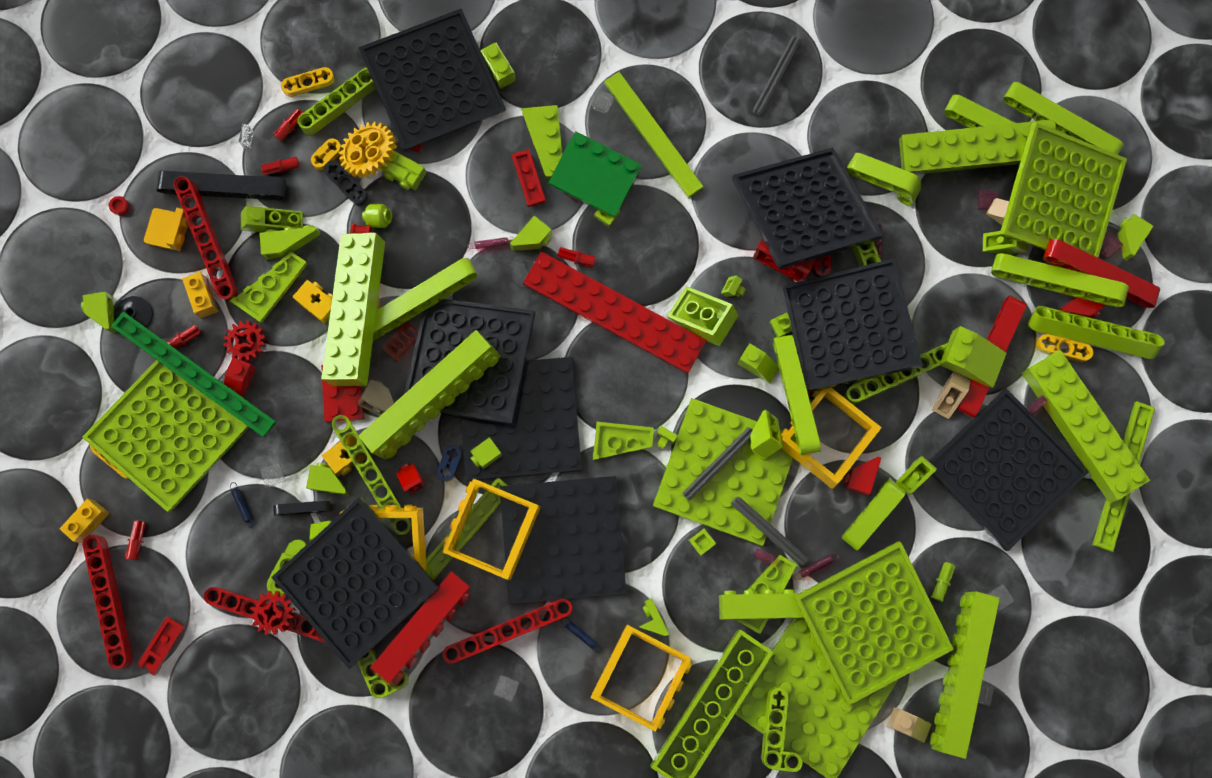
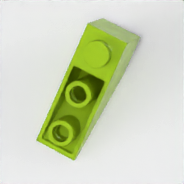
M245 206L241 212V231L265 232L269 229L280 231L287 227L303 228V212Z
M305 225L303 228L298 229L287 227L280 231L275 229L266 230L260 233L261 255L265 260L284 258L290 252H295L318 237L320 231L313 225Z

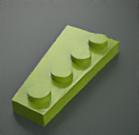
M558 105L521 108L546 179H550L562 157Z
M290 252L272 266L270 271L262 274L255 283L247 286L240 295L232 298L230 301L262 324L308 263L293 252Z
M779 555L747 590H756V594H763V590H775V594H782L797 564ZM733 619L758 634H761L768 619Z

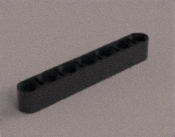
M159 171L157 176L156 191L177 195L174 189V181L181 176L187 177L196 184L200 196L279 201L285 199L287 180L283 178L179 171ZM188 182L183 184V191L188 188Z

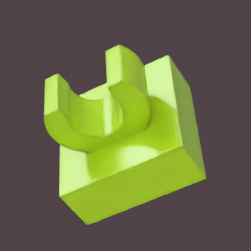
M737 275L729 277L721 294L725 297L743 296L746 291L744 287L740 286L743 279Z
M788 313L769 321L777 337H782L792 332Z
M661 426L656 434L660 437L657 446L664 449L667 442L673 445L678 435Z

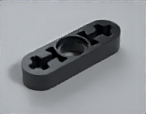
M331 161L325 165L324 171L327 177L354 205L361 206L367 202L368 197L365 190L339 163ZM330 169H336L340 176L337 177L333 172L331 173ZM345 179L351 181V185L347 188L341 186V182ZM355 190L359 195L361 194L362 198H356L352 191Z
M330 501L273 505L274 516L331 511Z

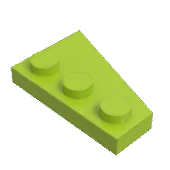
M597 422L593 460L652 447L654 428Z

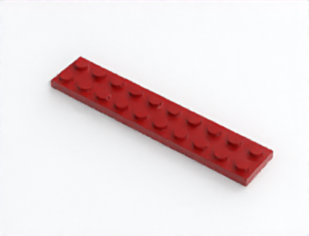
M542 251L523 282L524 286L686 374L690 372L706 343V340Z

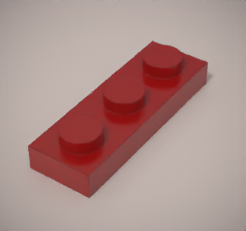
M530 150L511 154L528 208L545 203L546 200Z

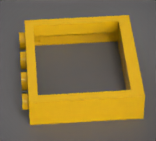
M833 388L815 391L812 395L814 397V400L810 402L812 411L821 399L825 397L867 430L836 472L833 474L809 454L800 455L798 445L790 439L795 433L792 421L790 422L792 427L789 430L784 429L781 433L782 449L833 489L882 427Z
M473 479L469 486L466 487L465 492L467 495L465 500H461L458 506V511L460 512L457 519L454 518L450 525L452 531L449 537H446L444 540L443 553L504 579L511 580L541 506ZM480 488L529 508L503 570L454 550Z
M369 505L379 518H412L414 558L427 572L423 508H416V506L405 505L404 508H397V505H387L385 508H378V505Z
M626 625L591 698L656 732L657 728L661 729L666 718L663 715L666 709L670 711L675 701L672 697L675 691L679 693L684 683L681 679L684 673H689L693 663L690 662L691 658ZM631 634L682 660L652 722L601 696Z

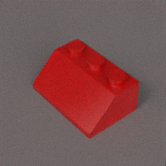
M763 238L753 256V259L797 282L806 279L815 262V259L779 270Z

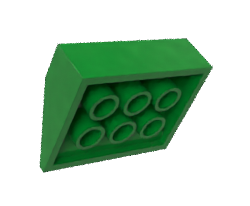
M575 131L548 185L615 218L634 185L642 164Z

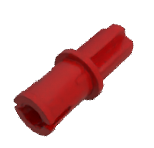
M297 108L287 120L283 119V123L273 135L283 142L286 136L292 130H295L294 127L303 112Z
M297 156L284 160L278 159L276 162L261 166L264 176L300 168Z
M560 247L558 251V257L573 261L575 265L577 263L590 268L593 267L595 256L581 253L580 250L576 252Z
M193 325L182 333H176V336L166 343L175 349L183 345L186 346L187 342L201 334L200 329Z
M134 521L131 536L128 539L126 559L138 561L141 543H144L142 538L146 523L143 521Z

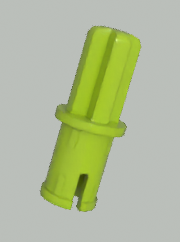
M948 562L943 564L940 575L935 580L937 583L931 595L932 599L943 602L947 588L951 586L950 580L955 569L953 564Z

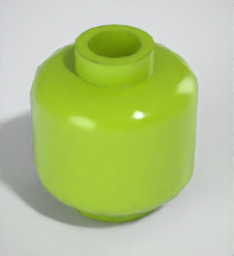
M369 204L365 211H363L362 218L367 226L371 225L372 229L386 228L392 221V212L384 204Z

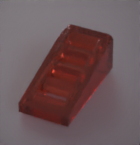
M407 321L381 349L398 362L416 341L418 329ZM406 329H409L414 335L411 337L405 332ZM402 334L409 339L407 342L400 337ZM398 340L403 344V346L400 347L395 342ZM394 346L398 351H393L391 347Z

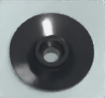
M130 296L118 303L114 311V321L123 311L128 314L129 311L133 310V314L130 317L144 327H148L153 313L150 304L145 299L138 296Z

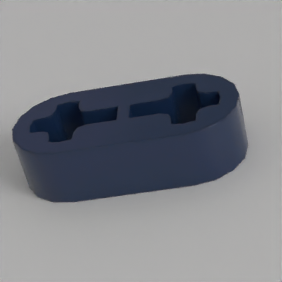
M454 445L448 446L443 453L437 469V475L444 482L451 481L456 475L462 459V452L459 447ZM456 450L458 457H454L452 462H449L450 455L448 453ZM450 465L449 471L451 472V475H447L446 478H444L443 473H441V471L446 470L447 466Z

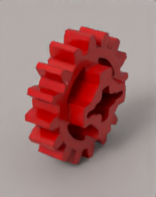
M248 320L246 324L239 321V326L232 324L233 330L227 329L226 331L229 333V336H224V339L228 342L223 345L229 348L226 352L242 361L246 358L248 362H251V357L258 359L257 353H264L261 347L267 346L263 342L267 337L261 335L264 332L263 329H258L259 326L256 323L252 325ZM240 338L243 340H248L250 345L248 343H243V341H241Z
M267 591V596L260 594L261 600L254 599L256 607H250V610L254 611L250 618H255L256 620L252 623L253 626L259 625L257 631L262 632L265 629V634L269 635L272 630L273 635H277L278 629L281 632H285L284 626L292 625L289 619L295 618L294 615H291V611H294L295 608L290 607L291 600L286 601V594L280 597V591H275L274 595L272 591ZM271 600L268 605L262 607L266 601ZM281 603L284 605L285 611L281 608ZM269 611H275L276 615L272 616L271 614H269ZM260 614H261V615L263 616V618H264V623H263V621L261 620ZM283 619L280 624L276 625V621Z

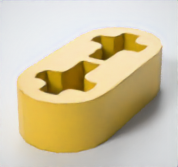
M328 139L311 156V163L315 169L324 170L328 162L334 161L340 155L339 152L342 151L339 141ZM331 145H332L333 147L335 146V147H336V150H335V151H334V150H330L329 147H330ZM319 158L320 160L322 159L324 162L322 164H317L316 160Z

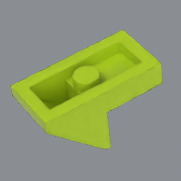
M921 456L896 480V483L911 495L937 468Z
M652 598L644 601L645 606L642 608L647 618L651 616L652 620L639 626V628L663 636L669 635Z

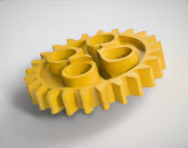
M367 122L366 127L361 124L359 130L354 128L353 134L348 133L349 139H343L346 144L340 145L343 149L339 152L341 155L339 158L342 162L341 166L349 174H352L353 177L358 176L362 178L364 175L368 178L370 173L375 176L377 170L382 172V166L388 167L387 161H393L390 156L396 154L393 149L397 148L395 145L397 140L387 126H384L382 123L378 125L376 122L371 125Z

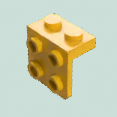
M154 208L145 233L144 242L149 245L180 251L185 240L187 227L189 226L183 209L176 208L175 212Z

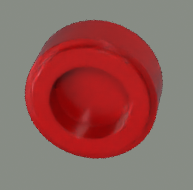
M115 196L110 200L109 209L113 214L123 216L129 211V202L124 197Z

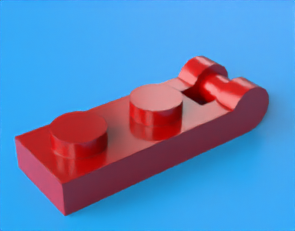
M166 617L137 666L142 669H148L150 674L156 676L186 626L171 617ZM151 656L156 659L154 663L150 661Z

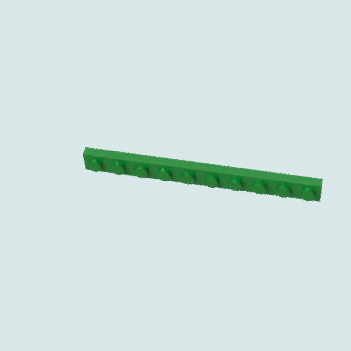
M124 311L111 325L117 332L263 438L276 425L273 419Z

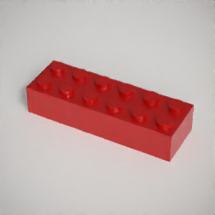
M449 573L439 585L440 588L428 598L370 667L372 672L388 686L392 687L393 684L397 686L404 678L403 672L407 668L410 670L417 662V655L420 652L424 653L429 648L432 637L437 638L444 629L443 624L446 621L450 622L457 614V607L459 605L463 607L469 600L470 586L454 573Z

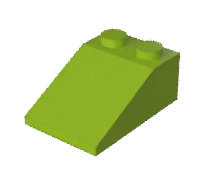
M686 286L667 315V318L706 341L720 346L739 315L733 304Z
M959 326L952 331L939 365L993 388L1007 353L979 334Z

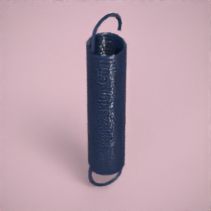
M238 486L231 489L233 498L245 523L253 520Z
M569 621L564 626L591 649L594 650L598 644L572 621Z

